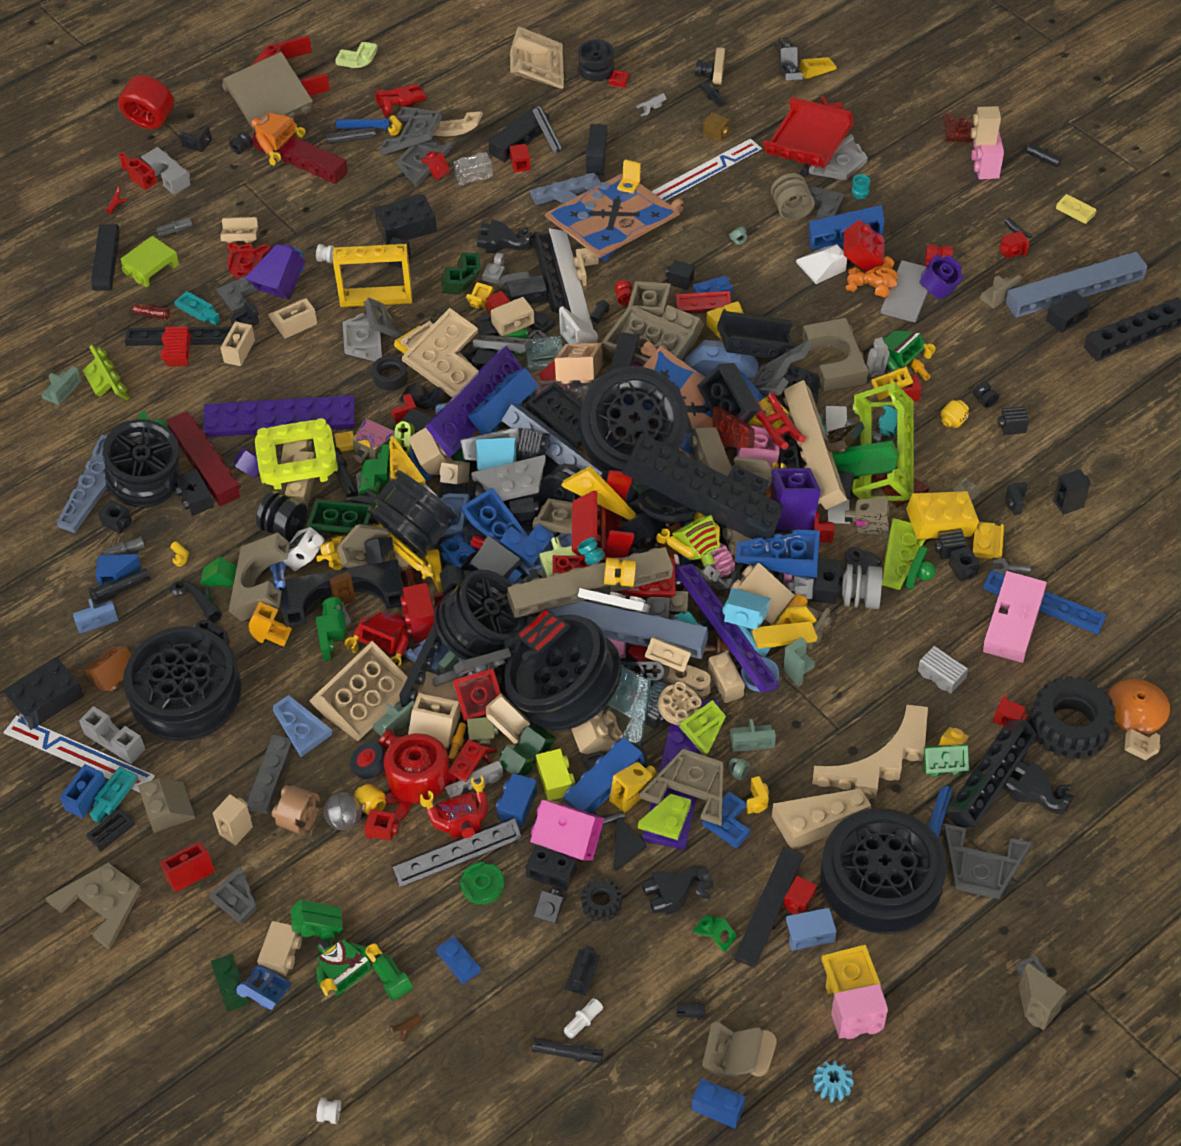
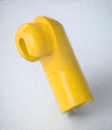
M393 115L389 118L392 127H389L388 131L391 135L396 136L400 133L403 125Z
M175 541L170 547L176 553L173 563L181 567L186 564L189 552L178 541Z

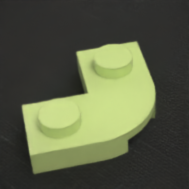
M361 42L357 52L341 49L336 58V65L351 68H360L368 65L378 50L377 44Z

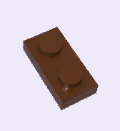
M348 571L329 579L333 597L340 598L344 605L355 601L352 578Z

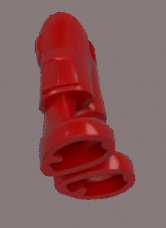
M415 84L394 87L393 90L381 89L375 92L377 105L381 106L384 117L391 115L394 105L398 104L399 107H407L426 100V95L422 91L421 86Z

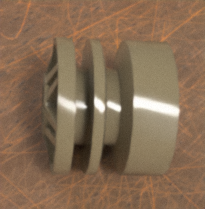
M791 173L783 175L772 185L771 195L783 219L788 221L800 220L806 217L814 208L813 196L804 177L800 174Z

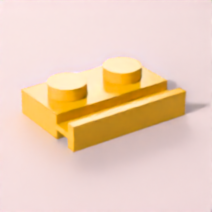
M978 523L974 531L972 549L977 558H1002L1004 524L997 526L995 523Z

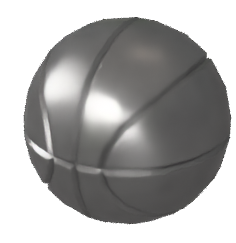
M348 792L333 794L328 798L324 806L325 820L332 828L337 830L353 828L359 822L362 815L360 801Z

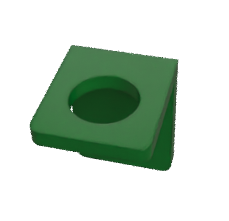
M705 915L693 929L694 934L711 937L723 952L727 951L737 937L727 921L720 917ZM726 930L728 932V939L725 943H722L720 935L722 931Z

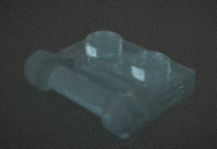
M561 336L532 339V346L526 351L528 372H533L534 369L546 368L554 361L533 362V359L556 357L563 348Z

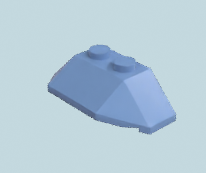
M704 340L685 357L684 362L701 375H709L719 364L735 363L739 371L743 372L747 378H754L759 367V362L754 356L728 353L722 341Z

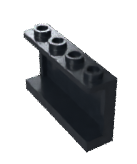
M722 311L717 324L723 345L728 353L776 359L799 345L793 344L789 335L793 325L791 320Z

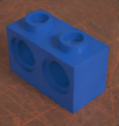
M459 533L439 544L441 561L444 564L447 563L448 565L460 568L466 558L476 551L468 542L463 541L464 538ZM471 561L469 564V568L475 569Z

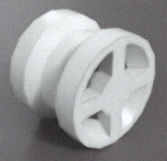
M318 244L316 260L318 262L324 260L327 263H332L334 246L329 245L326 247L323 244Z
M321 1098L317 1108V1122L327 1120L331 1124H337L340 1117L341 1100L331 1102L327 1098Z

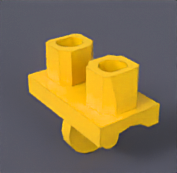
M335 536L331 538L332 541L323 542L320 546L321 554L316 556L317 562L327 559L329 560V566L334 570L343 569L337 546L343 541L345 536Z

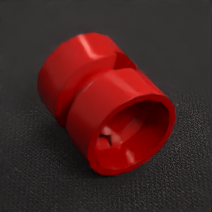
M927 244L925 266L937 255H941L940 257H952L953 246L942 245L939 248L938 245Z

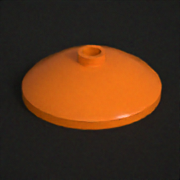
M1127 679L1115 684L1108 692L1113 701L1112 705L1115 706L1116 710L1115 724L1126 731L1133 729L1141 734L1152 733L1163 727L1168 720L1170 714L1169 700L1165 693L1153 683L1141 679Z

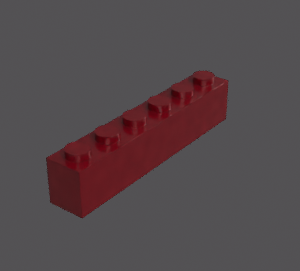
M255 132L252 135L254 148L266 153L256 139ZM291 136L277 151L273 150V152L280 154V160L285 163H289L333 184H337L348 173L346 159L294 136Z
M188 411L168 419L169 430L176 437L179 447L193 468L197 469L219 507L240 498L239 489L241 486L237 478L233 479L229 466H224L220 453H215L213 443L207 441L205 431L198 428L199 425L194 416L191 417Z

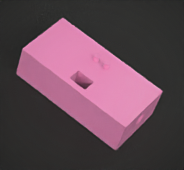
M1006 571L984 641L983 652L1021 663L1024 662L1047 582Z

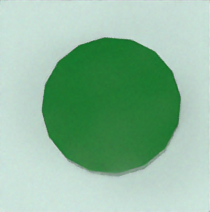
M478 862L464 870L460 887L468 901L475 904H488L501 896L504 890V877L502 871L496 865Z

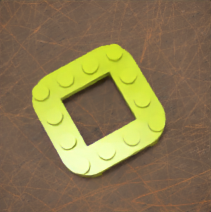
M320 418L261 428L257 431L255 447L258 469L263 484L273 485L274 489H282L281 483L315 477H320V481L324 482L328 480L327 477L338 470L331 427L326 423L325 419ZM308 439L314 440L316 458L278 464L276 445Z

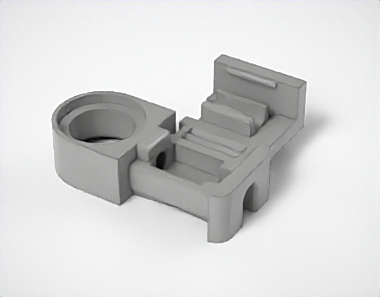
M706 565L704 570L695 566L704 580L713 584L717 590L729 588L732 582L731 578L720 579V573L710 565Z

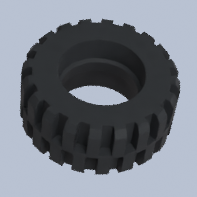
M1066 676L1065 679L1060 677L1054 679V682L1049 681L1044 685V688L1038 691L1031 711L1030 724L1037 733L1035 739L1039 744L1043 743V748L1047 751L1051 750L1055 752L1054 755L1059 757L1061 755L1066 756V759H1073V757L1083 759L1086 758V755L1090 757L1097 754V751H1101L1109 741L1116 719L1115 706L1112 705L1111 697L1105 695L1106 691L1102 687L1098 688L1096 683L1093 681L1087 682L1082 677L1074 679L1073 676ZM1060 709L1077 710L1089 719L1090 724L1081 727L1070 726L1062 722L1055 712Z

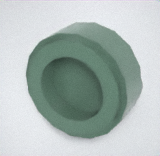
M740 226L730 232L729 237L735 244L742 245L747 240V231L744 226ZM743 236L742 240L739 241L737 239L738 237Z
M732 758L728 764L730 774L739 781L745 779L750 769L749 761L742 758Z

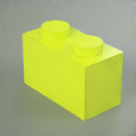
M561 749L536 755V766L547 800L564 797L568 788L575 786L574 776L572 773L569 774L567 770L569 768L567 756L562 755Z

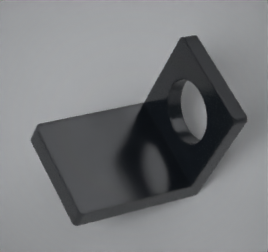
M206 127L199 137L184 132L179 134L182 147L203 152L212 140L209 127Z

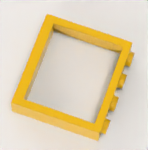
M407 244L333 248V264L340 307L365 306L364 302L368 297L384 305L412 303V284ZM402 261L405 286L344 289L340 264Z

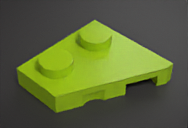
M712 700L682 721L679 727L704 756H707L726 716Z
M670 794L638 822V829L678 840L691 806V799Z

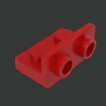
M469 739L467 740L448 770L449 785L460 780L468 781L486 752L485 746Z

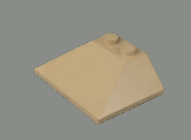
M518 26L510 50V73L563 89L562 43Z

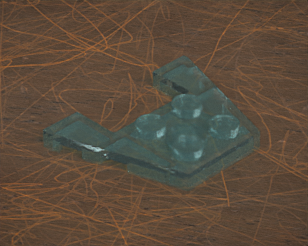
M621 665L622 672L619 686L607 705L631 718L623 737L629 742H634L641 746L651 681Z

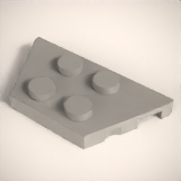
M850 134L842 141L826 168L811 166L809 173L847 180L867 163L868 157L861 150L860 145L854 142V136Z
M361 313L355 318L343 322L345 354L371 361H377L382 357L381 334L379 331L370 328L367 314Z
M542 455L472 472V479L483 484V488L486 491L493 488L502 501L538 493L543 476V468L546 464V457Z

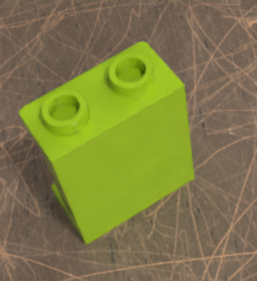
M151 236L121 258L122 271L127 276L130 275L138 284H142L145 287L150 286L148 279L167 264L173 268L179 265L176 251L154 236Z

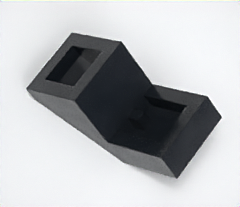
M416 382L406 387L399 400L404 403L403 395L411 394L416 407L426 410L438 404L444 391L438 387L428 392L419 382Z

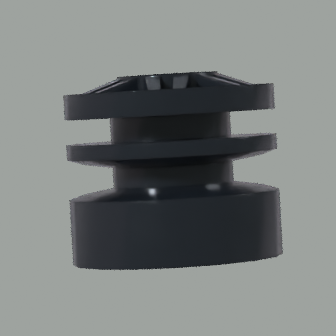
M271 491L259 506L256 524L259 529L266 530L268 533H279L287 541H292L297 531L302 530L305 524L307 506L296 499H289L287 495H282L278 491Z

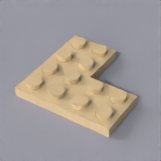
M449 308L402 356V361L453 398V395H456L479 371L457 355L478 333V328Z

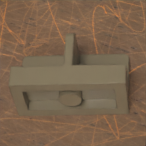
M1017 275L1011 280L1007 277L1004 279L1000 276L994 277L993 286L981 293L980 299L994 309L1006 300L1008 290L1020 287L1021 276Z

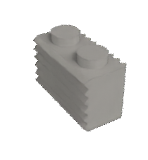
M933 646L920 660L918 671L924 678L935 682L941 690L952 693L966 679L968 668L936 646Z

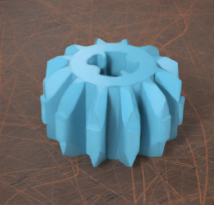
M836 1060L833 1061L832 1065L825 1061L823 1068L817 1067V1075L813 1077V1082L816 1083L814 1089L816 1092L822 1091V1099L829 1096L830 1102L834 1101V1097L842 1101L844 1095H850V1088L853 1087L854 1081L850 1079L852 1072L845 1071V1063L839 1067Z

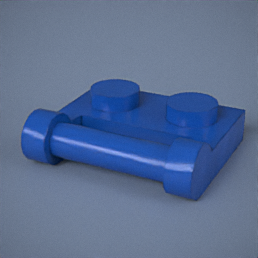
M257 965L252 970L250 977L245 982H241L236 990L239 996H248L257 1001L261 1006L272 1010L288 992L292 983L268 968ZM258 980H265L259 988L254 986Z

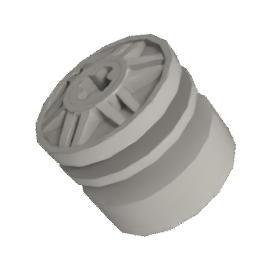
M847 564L842 583L844 606L849 607L850 598H854V607H858L860 599H864L865 608L879 609L882 567L868 566L867 573L864 575L862 574L861 565H857L856 574H852L853 564Z

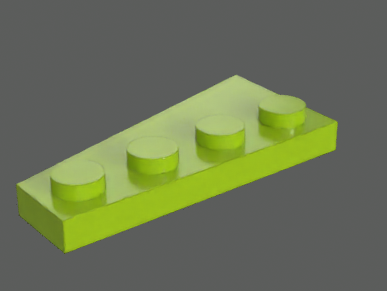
M894 518L891 521L882 572L883 586L901 589L919 547L925 541V539L916 538L910 522Z

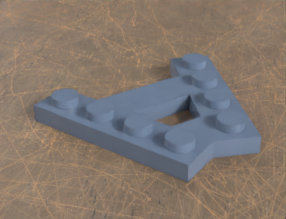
M589 173L530 190V196L536 205L553 200H558L564 204L577 197L575 194L589 191L598 185L601 189L606 190L610 188V184L600 182L595 173ZM595 192L592 194V197L594 199H601L603 194ZM587 202L585 207L593 209L595 208V203ZM579 212L577 216L580 219H586L588 213Z

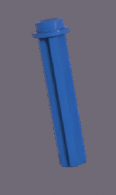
M386 117L384 119H337L336 127L338 129L374 127L375 129H384L386 131L390 127V119H386Z
M284 561L270 566L276 589L285 587L284 572L286 564Z
M949 786L940 788L928 827L937 838L953 794V790Z

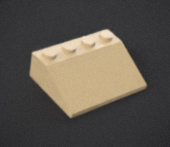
M371 641L310 702L323 716L359 741L373 727V724L387 713L386 705L388 703L394 707L400 701L399 694L408 677Z

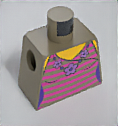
M366 418L353 438L354 451L356 452L353 455L354 459L359 463H362L366 458L378 459V452H381L382 444H389L390 437H395V431Z

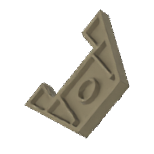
M682 749L640 793L641 799L655 804L661 803L667 788L706 800L701 819L721 826L723 762Z
M107 863L45 899L47 903L63 913L79 898L103 916L106 921L92 935L98 942L110 950L140 894L141 888L111 864Z

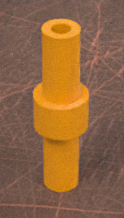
M913 358L910 361L911 368L916 373H919L925 381L930 379V374L924 369V364L920 360Z
M459 723L456 734L452 737L450 743L451 750L448 756L449 762L453 763L459 750L463 747L465 741L463 737L467 727L464 723Z

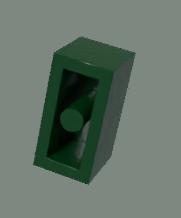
M233 953L212 960V968L227 1012L248 1005L247 997L239 996L236 990L242 980Z

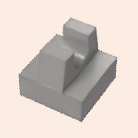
M794 576V581L787 583V589L791 592L793 591V594H800L806 599H812L814 579Z

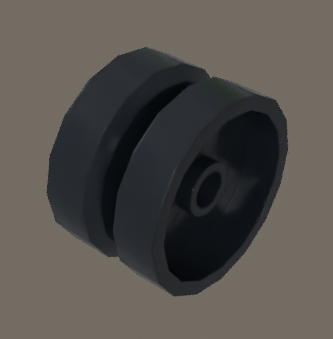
M596 39L584 42L579 47L578 68L583 78L589 81H603L611 77L613 70H615L614 48L610 43Z
M565 463L557 466L551 473L546 475L540 481L539 495L543 503L545 504L548 498L573 502L582 497L562 486L565 479L581 470L572 464Z

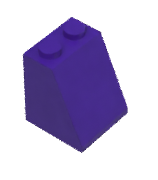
M276 244L246 276V280L259 291L290 300L305 260L300 256L299 252L294 250L293 246Z
M811 468L772 469L771 499L784 505L775 530L813 529L821 490Z

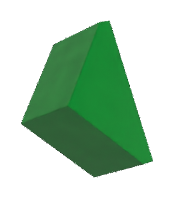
M222 557L217 558L203 568L200 585L233 587L237 566Z

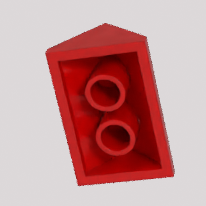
M595 490L572 502V552L579 556H584L577 550L579 544L590 537H594L597 541V491Z

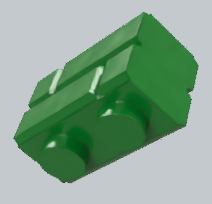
M300 899L290 910L292 932L301 933L303 937L318 936L322 940H332L343 929L341 907Z

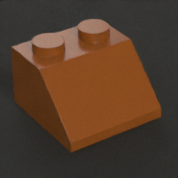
M113 646L81 671L101 691H113L120 685L119 682L123 679L126 665L132 654L126 646Z

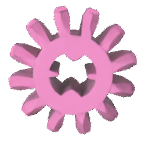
M720 543V547L711 552L715 563L710 566L720 573L719 577L725 578L735 571V563L730 551H728L725 545Z

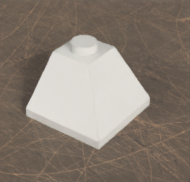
M832 245L796 260V263L815 284H818L846 271L847 257L844 256V251L838 245Z
M564 307L559 308L560 334L568 344L597 343L598 334L595 330H592L586 322Z

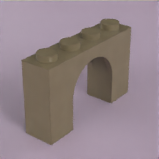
M846 318L803 326L802 339L804 342L808 340L812 345L809 351L836 348L848 356L843 361L819 366L818 377L824 392L867 384V377L870 375V371L864 362L863 352L859 350L858 340L853 336V328L848 324Z
M279 533L241 546L229 606V612L240 621L252 618L259 601L276 609L279 608L281 590L276 589L269 581L254 586L258 576L267 567L288 559L290 543Z

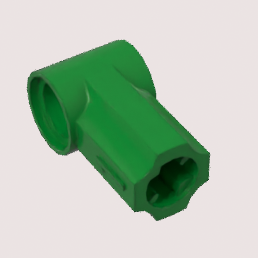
M389 954L376 958L372 967L383 982L384 989L392 1001L413 990L407 975L404 972H400Z

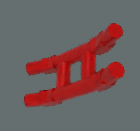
M774 393L767 396L775 412L769 416H766L758 400H756L761 409L756 414V417L778 447L784 450L788 448V443L781 437V435L788 432L800 443L805 442L806 437L791 422ZM781 419L785 426L775 429L771 423Z

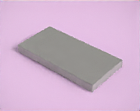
M901 261L897 271V286L890 288V294L884 301L881 314L916 323L928 291L920 284L921 274L926 266Z

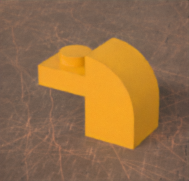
M259 601L249 622L251 635L261 643L264 642V639H267L284 647L292 628L286 627L284 624L274 620L278 609Z

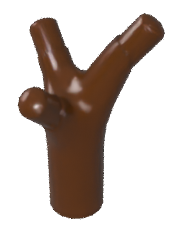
M416 1014L403 1023L391 1025L389 1027L390 1032L402 1031L401 1041L404 1042L408 1031L421 1023L422 1019L419 1014Z

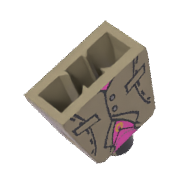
M888 497L858 500L856 502V510H845V522H856L859 533L889 536L891 517Z

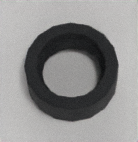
M383 356L375 361L372 366L374 383L383 390L399 389L408 380L407 364L398 356ZM389 368L401 371L394 377L387 378L379 375L383 370Z

